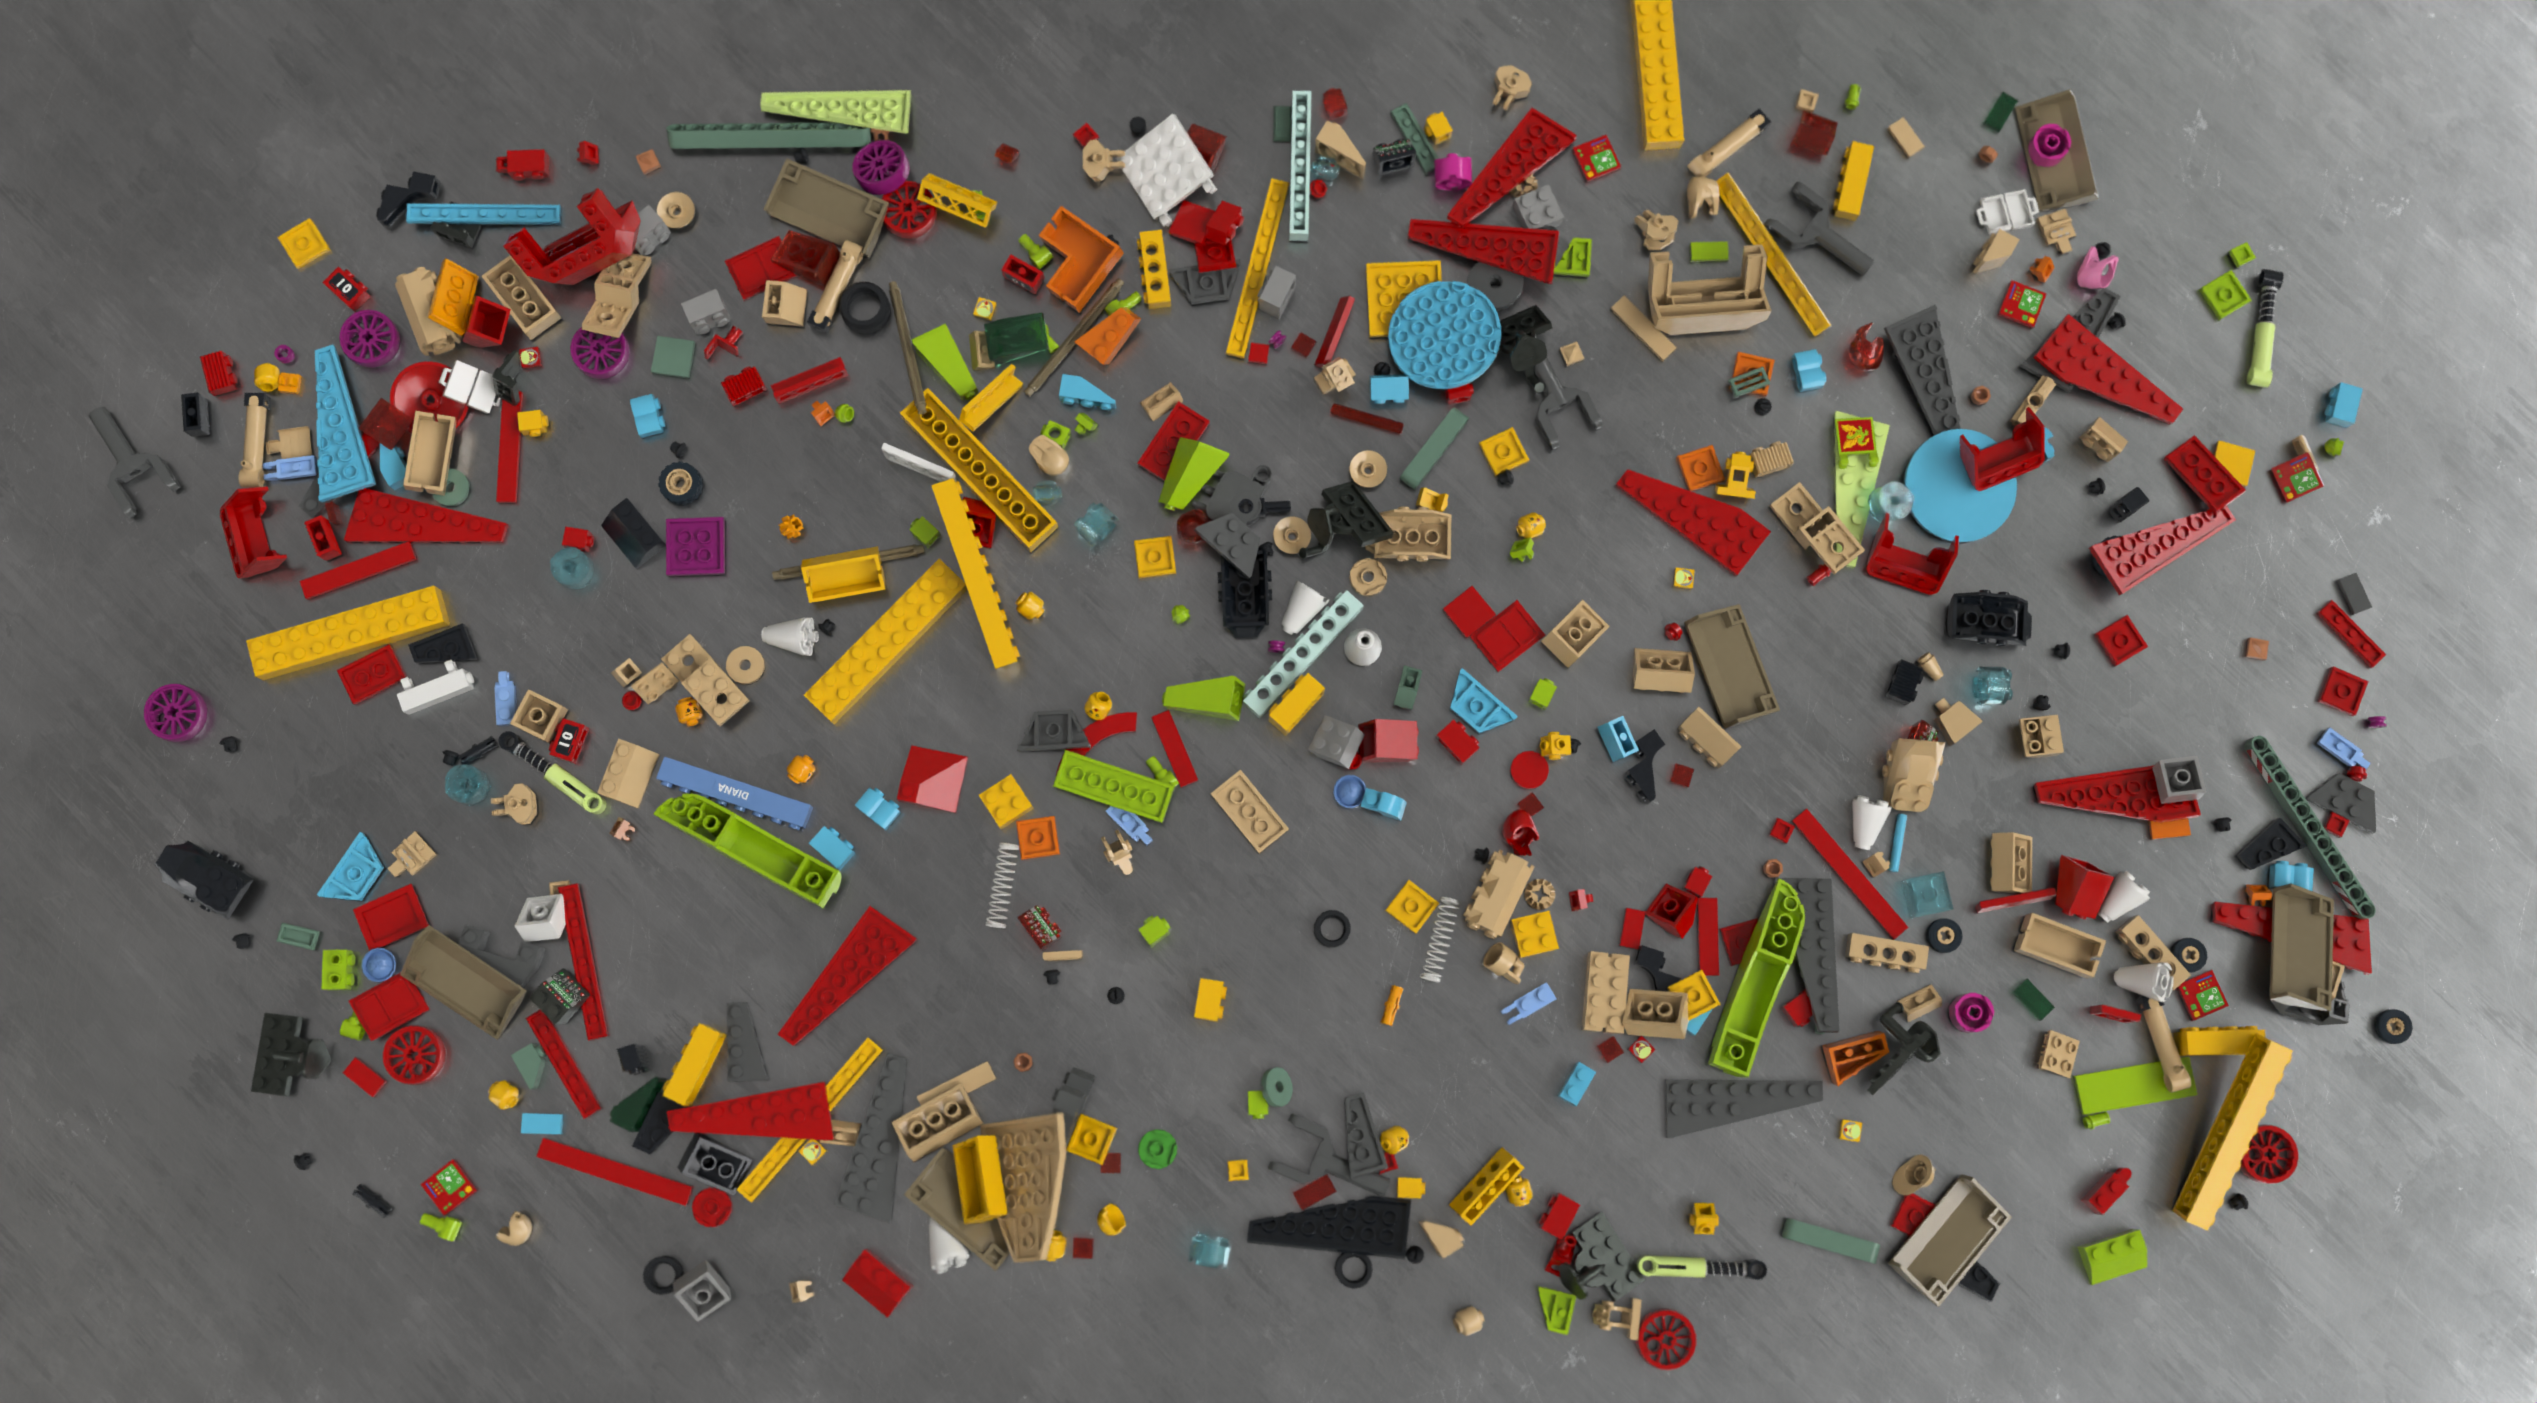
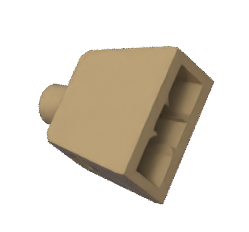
M1942 698L1935 704L1941 714L1934 720L1949 746L1955 744L1983 722L1960 701L1950 706L1946 699Z

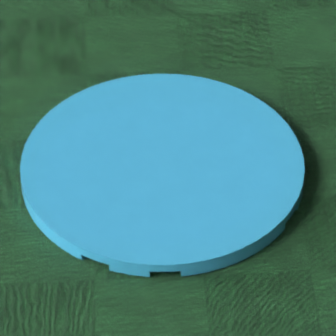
M1437 281L1417 288L1400 302L1390 321L1388 343L1395 364L1410 380L1428 388L1452 389L1474 381L1490 367L1499 351L1501 324L1494 305L1480 290L1458 281Z
M1953 429L1934 435L1922 443L1914 452L1905 471L1904 495L1912 516L1928 533L1945 541L1952 542L1955 535L1959 536V542H1971L1990 535L2008 518L2016 499L2017 479L2014 477L1986 490L1977 491L1972 485L1960 457V435H1964L1970 444L1977 445L1979 451L1998 443L1977 431Z

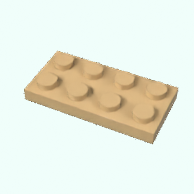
M1241 769L1211 793V796L1259 854L1289 830Z

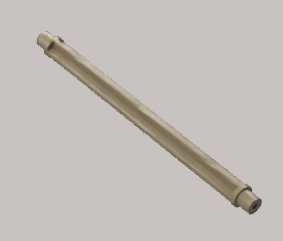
M1120 278L1108 287L1101 298L1030 381L1024 391L1027 396L1031 397L1034 392L1038 391L1048 376L1075 346L1076 343L1074 341L1085 334L1104 311L1105 307L1120 292V288L1124 285Z
M893 281L889 283V294L894 309L915 407L918 410V414L922 415L927 412L926 401L903 308L900 288H898L897 282Z
M914 544L882 550L879 553L882 562L917 556V554L925 553L923 544ZM801 565L781 568L778 571L772 572L774 580L803 576Z

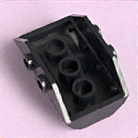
M1266 550L1257 551L1252 576L1249 579L1221 556V572L1217 573L1218 584L1222 583V591H1218V602H1222L1223 627H1227L1235 638H1257L1261 630L1269 625V601H1272V589H1268V582H1272L1271 570H1267Z
M1980 590L1979 592L1955 593L1951 598L1948 608L1947 629L1952 639L1972 640L1982 645L1991 642L1996 643V646L2002 647L2008 646V644L2026 646V640L2031 638L2032 616L2028 612V601L2018 596L2010 595L2009 592L1994 594L1990 590Z
M190 841L179 845H167L155 863L164 883L185 894L183 898L192 903L195 901L200 903V908L207 912L214 911L227 920L254 880L239 868L240 864L231 859L226 861L223 859L224 855L216 850L210 852Z

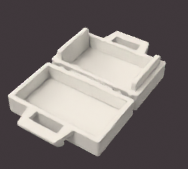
M2025 189L2005 193L2004 195L1999 194L1981 198L1979 201L1981 208L1976 210L1980 225H1986L1988 235L1996 234L1999 229L2006 232L2010 231V229L2016 230L2031 227L2035 224L2033 215L2039 213L2036 198H2028ZM2030 201H2031V203H2032V206H2033V210H2034V211H2031L2030 204H2029Z
M458 360L454 362L452 369H443L439 383L445 386L442 396L461 404H466V406L486 414L490 413L492 406L499 407L501 398L498 397L496 403H494L496 392L492 374L482 370L478 371L477 368ZM447 372H449V379L447 383H445L444 380Z

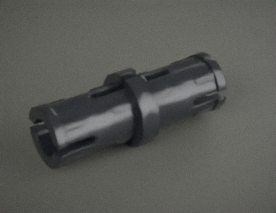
M490 736L481 743L472 745L471 749L457 757L459 760L461 759V764L466 766V764L476 758H482L483 754L497 747L498 744L494 742L496 740L493 736Z
M362 1184L356 1187L357 1191H353L352 1194L363 1201L368 1209L372 1208L383 1218L388 1215L387 1212H391V1206L380 1200L379 1195L371 1193Z

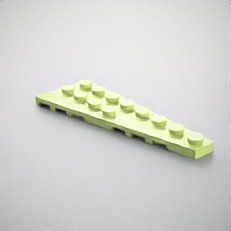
M911 91L762 93L760 106L761 111L908 133Z
M1839 411L1834 413V420L1861 418ZM1873 421L1876 449L1879 457L1877 467L1869 466V454L1847 455L1849 464L1846 469H1840L1836 431L1834 428L1836 515L1860 545L1890 427L1888 424ZM1835 543V552H1842V546L1839 543ZM1858 557L1847 564L1846 567L1855 568Z

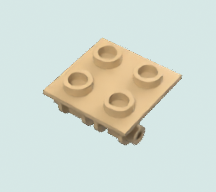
M661 662L632 684L631 687L647 704H650L668 689H671L679 680Z
M2053 1030L2047 1031V1034L2044 1035L2043 1044L2045 1045H2042L2045 1051H2040L2044 1055H2040L2039 1062H2037L2039 1065L2038 1069L2048 1070L2071 1078L2080 1041Z

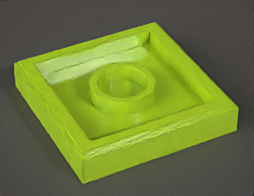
M2232 270L2199 289V292L2218 320L2223 319L2252 301Z

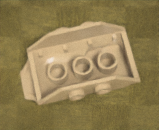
M1398 507V509L1380 512L1379 514L1392 529L1394 535L1391 539L1365 547V550L1374 554V558H1397V561L1416 559L1419 562H1426L1428 559H1451L1452 515L1429 510L1428 507H1418L1417 510H1410L1409 507Z
M1901 738L1892 742L1891 749L1887 750L1886 754L1887 764L1883 766L1882 775L1884 776L1883 800L1888 801L1889 806L1896 810L1922 812L1929 807L1934 783L1939 778L1938 768L1943 763L1942 753L1945 742Z

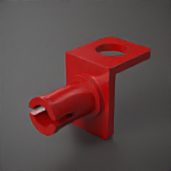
M732 326L725 338L715 335L704 349L705 358L708 360L718 346L737 357L739 355L738 348L734 344L743 334L739 328L735 330L736 327Z
M1567 1235L1564 1240H1556L1552 1257L1546 1265L1545 1271L1561 1278L1560 1271L1554 1270L1552 1265L1571 1264L1576 1245V1239L1573 1236Z

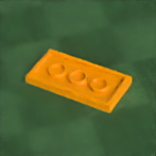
M445 258L439 271L428 318L462 336L466 331L479 276Z

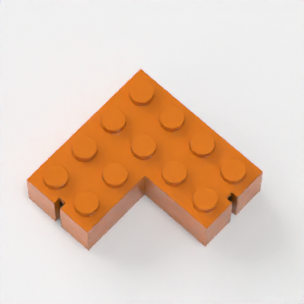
M1060 206L1051 218L1057 228L1054 229L1053 225L1048 222L1039 234L1043 243L1066 258L1046 287L1051 294L1061 301H1065L1068 306L1080 313L1124 253L1119 245Z

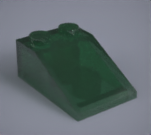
M1042 312L999 319L984 324L990 361L1004 364L1049 349L1044 313Z
M655 1076L622 1100L618 1106L615 1105L610 1112V1122L629 1132H639L658 1092H661L667 1078Z

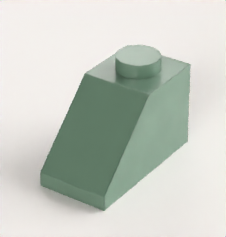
M1404 665L1394 705L1412 710L1422 670Z
M531 1043L511 1055L530 1090H535L539 1087L546 1063L544 1055H546L541 1045Z

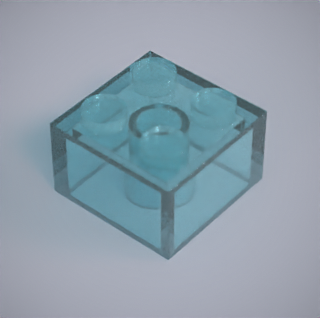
M1944 871L1901 881L1910 919L1953 910Z

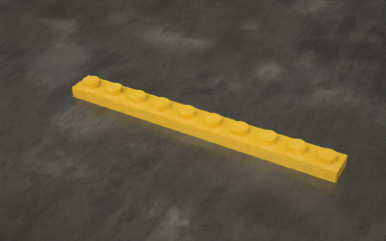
M1726 173L1717 180L1719 195L1753 245H1763L1767 256L1766 265L1815 337L1832 325L1731 175Z
M1271 178L1226 355L1242 359L1245 357L1259 304L1258 293L1265 281L1289 182Z
M869 1037L826 1085L830 1112L882 1053L883 1049ZM781 1138L737 1188V1191L753 1203L807 1139Z

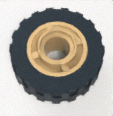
M673 462L661 471L658 487L661 494L671 503L687 505L699 498L698 496L702 493L703 479L699 471L689 463ZM684 480V485L678 488V482Z

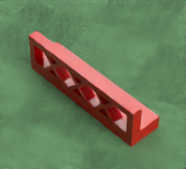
M841 357L775 383L771 385L776 401L780 404L849 375Z

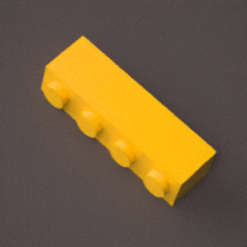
M1852 141L1849 147L1846 146L1843 156L1846 158V161L1840 169L1842 179L1838 181L1836 192H1839L1838 198L1834 199L1832 209L1835 210V217L1856 221L1860 215L1874 146Z

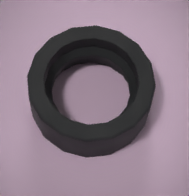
M1337 910L1323 912L1317 917L1314 924L1316 939L1326 947L1342 945L1347 941L1351 932L1348 918ZM1334 917L1342 922L1344 932L1339 939L1328 940L1322 935L1321 925L1325 919Z
M1343 1253L1339 1256L1335 1265V1273L1340 1283L1352 1289L1361 1288L1366 1285L1371 1279L1373 1272L1372 1262L1367 1255ZM1351 1257L1359 1258L1365 1264V1274L1358 1281L1348 1280L1342 1272L1343 1263Z
M670 1256L656 1257L649 1261L644 1269V1284L654 1294L663 1295L674 1291L673 1282L667 1287H659L653 1282L652 1271L655 1266L661 1263L672 1266L675 1271L674 1281L684 1275L679 1261Z

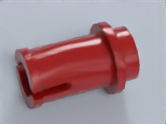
M1825 563L1823 565L1820 564L1819 568L1807 576L1806 579L1814 587L1822 579L1829 577L1832 571Z

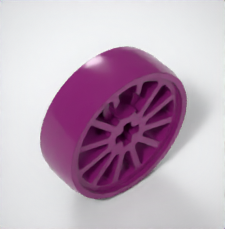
M879 140L866 145L856 154L852 163V171L858 185L865 192L873 195H883L898 189L906 181L910 165L904 150L897 143L889 140Z
M362 310L352 314L346 319L340 330L339 340L344 354L352 362L362 367L376 368L387 364L395 357L400 346V335L395 323L385 314L375 310ZM378 321H383L379 326L376 327ZM362 322L364 323V329L359 326ZM386 326L389 327V331L381 332ZM359 335L358 342L353 343V338ZM390 336V341H385L381 339L383 337ZM381 344L388 345L385 351L379 347ZM362 348L359 357H357L355 354ZM369 349L370 358L365 359L367 350ZM374 349H378L381 354L375 357Z
M581 327L574 334L570 346L571 357L577 368L585 375L595 379H607L620 373L626 366L630 353L625 335L622 333L618 339L611 342L609 341L612 337L608 335H603V338L594 340L595 336L599 333L582 330ZM583 341H586L588 344H590V346H585L581 344ZM621 343V349L610 348ZM580 350H588L579 355ZM619 353L620 356L618 359H615L610 354ZM589 357V359L583 365L581 360ZM608 358L615 362L610 367L606 362ZM595 360L594 369H589V366ZM600 361L604 363L605 369L599 370Z
M167 684L156 689L147 699L144 707V720L149 730L155 736L169 742H183L195 737L203 729L207 720V706L203 697L193 688L183 684ZM183 691L182 695L178 700V692ZM171 693H172V702L170 701V699H169V697H168ZM190 695L192 699L184 703L187 696ZM163 698H164V700H165L167 706L161 704V700H162ZM193 704L196 705V709H195V710H187V709H186V708L190 707V706L193 705ZM164 713L165 720L159 722L160 714ZM188 714H196L194 721L187 718ZM185 720L191 723L188 729L183 723ZM177 723L182 729V733L177 734ZM171 725V734L168 735L166 732Z

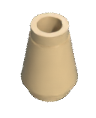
M1930 652L1925 653L1917 660L1918 666L1923 667V671L1934 681H1937L1944 675L1935 656L1931 655Z

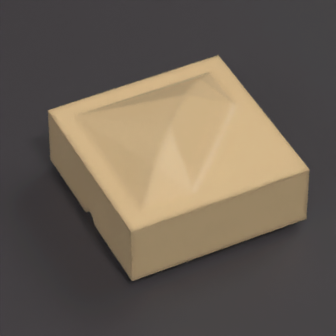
M1578 342L1559 349L1566 367L1584 360Z

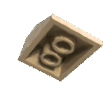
M1327 120L1316 138L1315 153L1363 179L1366 162L1341 126L1336 122L1331 123Z
M1582 600L1541 642L1569 668L1610 626Z

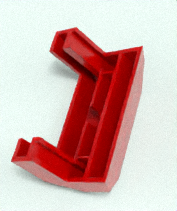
M596 188L593 192L583 195L581 198L583 202L577 205L579 211L589 222L588 224L546 245L543 250L526 228L523 227L520 231L510 234L503 247L527 276L556 284L575 285L632 255L641 223L633 201L631 200L614 209L599 188Z

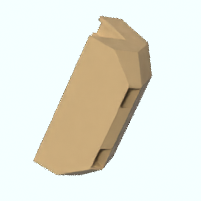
M1763 245L1744 246L1741 277L1672 282L1673 263L1672 260H1669V251L1650 253L1648 291L1651 316L1655 328L1669 335L1745 330L1767 320L1771 313V308L1764 291L1767 256Z

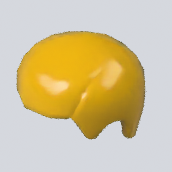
M1108 1204L1097 1215L1098 1226L1107 1236L1119 1234L1126 1226L1123 1213L1114 1204Z

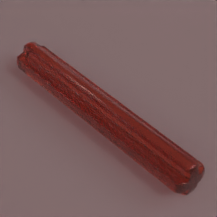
M1336 403L1331 408V413L1396 433H1402L1404 424L1402 422Z

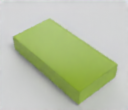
M1728 241L1690 243L1691 262H1724L1729 260Z

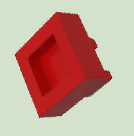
M587 141L579 142V148L576 151L579 152L580 158H577V161L591 165L599 164L598 146Z
M1584 889L1569 892L1572 911L1588 908L1587 903L1594 902L1593 895H1585Z

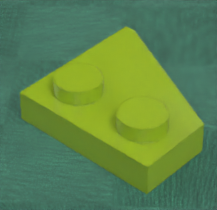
M1538 1286L1547 1330L1568 1335L1576 1296Z

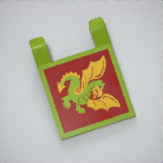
M1873 417L1835 419L1839 468H1847L1849 464L1847 455L1869 454V466L1877 467L1879 457L1876 449Z

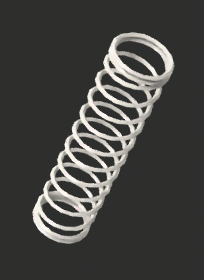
M999 843L998 846L1001 848H999L998 851L1006 855H999L997 856V859L1006 863L995 864L996 867L1003 870L995 871L994 874L1003 878H995L993 879V882L1003 886H993L991 887V889L1003 894L990 895L991 898L999 901L989 902V905L999 909H989L987 911L988 913L999 917H987L985 925L996 928H1006L1005 924L995 922L989 919H1007V917L995 914L990 911L1009 910L1006 908L993 905L991 903H1010L1009 901L993 897L995 895L1011 896L1010 893L999 891L994 888L1013 887L1010 885L999 883L995 880H1014L1013 878L997 874L998 872L1015 873V871L1006 869L998 865L1017 864L1000 859L999 857L1017 858V855L1006 853L1001 850H1019V846L1009 843Z
M1441 897L1440 899L1441 902L1447 905L1438 906L1440 910L1446 913L1436 914L1437 917L1443 920L1434 921L1436 925L1442 928L1432 929L1435 933L1439 935H1432L1431 939L1438 943L1428 944L1431 948L1437 951L1428 950L1427 954L1434 958L1424 959L1427 963L1433 966H1423V969L1430 973L1420 974L1421 978L1438 983L1441 980L1438 977H1441L1442 975L1435 973L1431 970H1428L1425 967L1444 969L1443 967L1431 963L1427 960H1436L1442 962L1446 961L1445 959L1434 956L1429 952L1448 954L1443 950L1431 946H1450L1449 944L1443 943L1433 938L1439 937L1452 939L1447 935L1435 931H1454L1453 929L1447 928L1437 923L1444 922L1456 924L1453 921H1450L1439 916H1458L1454 913L1448 912L1440 908L1448 907L1460 909L1459 907L1454 905L1459 906L1461 905V902L1456 899L1448 897Z

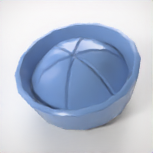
M1355 775L1342 776L1334 785L1333 794L1335 800L1346 808L1357 807L1362 803L1366 785L1361 778Z
M375 948L365 954L361 967L367 979L373 982H382L393 975L396 961L390 951L385 948Z

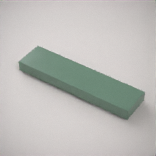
M1407 103L1390 111V115L1404 139H1410L1416 150L1415 158L1425 175L1434 172V160L1439 158Z

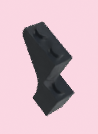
M413 171L412 177L408 180V189L386 184V188L381 194V206L377 209V220L383 226H391L407 209V203H413L424 198L436 200L440 181L434 175Z
M1655 729L1635 742L1639 749L1635 753L1639 758L1642 757L1643 760L1626 772V780L1631 786H1635L1638 790L1637 795L1639 799L1647 804L1656 797L1652 766L1653 758L1657 751L1666 745Z
M1641 945L1634 965L1643 968L1650 974L1655 991L1669 992L1667 987L1680 981L1681 978L1659 971V969H1663L1665 964L1664 952Z

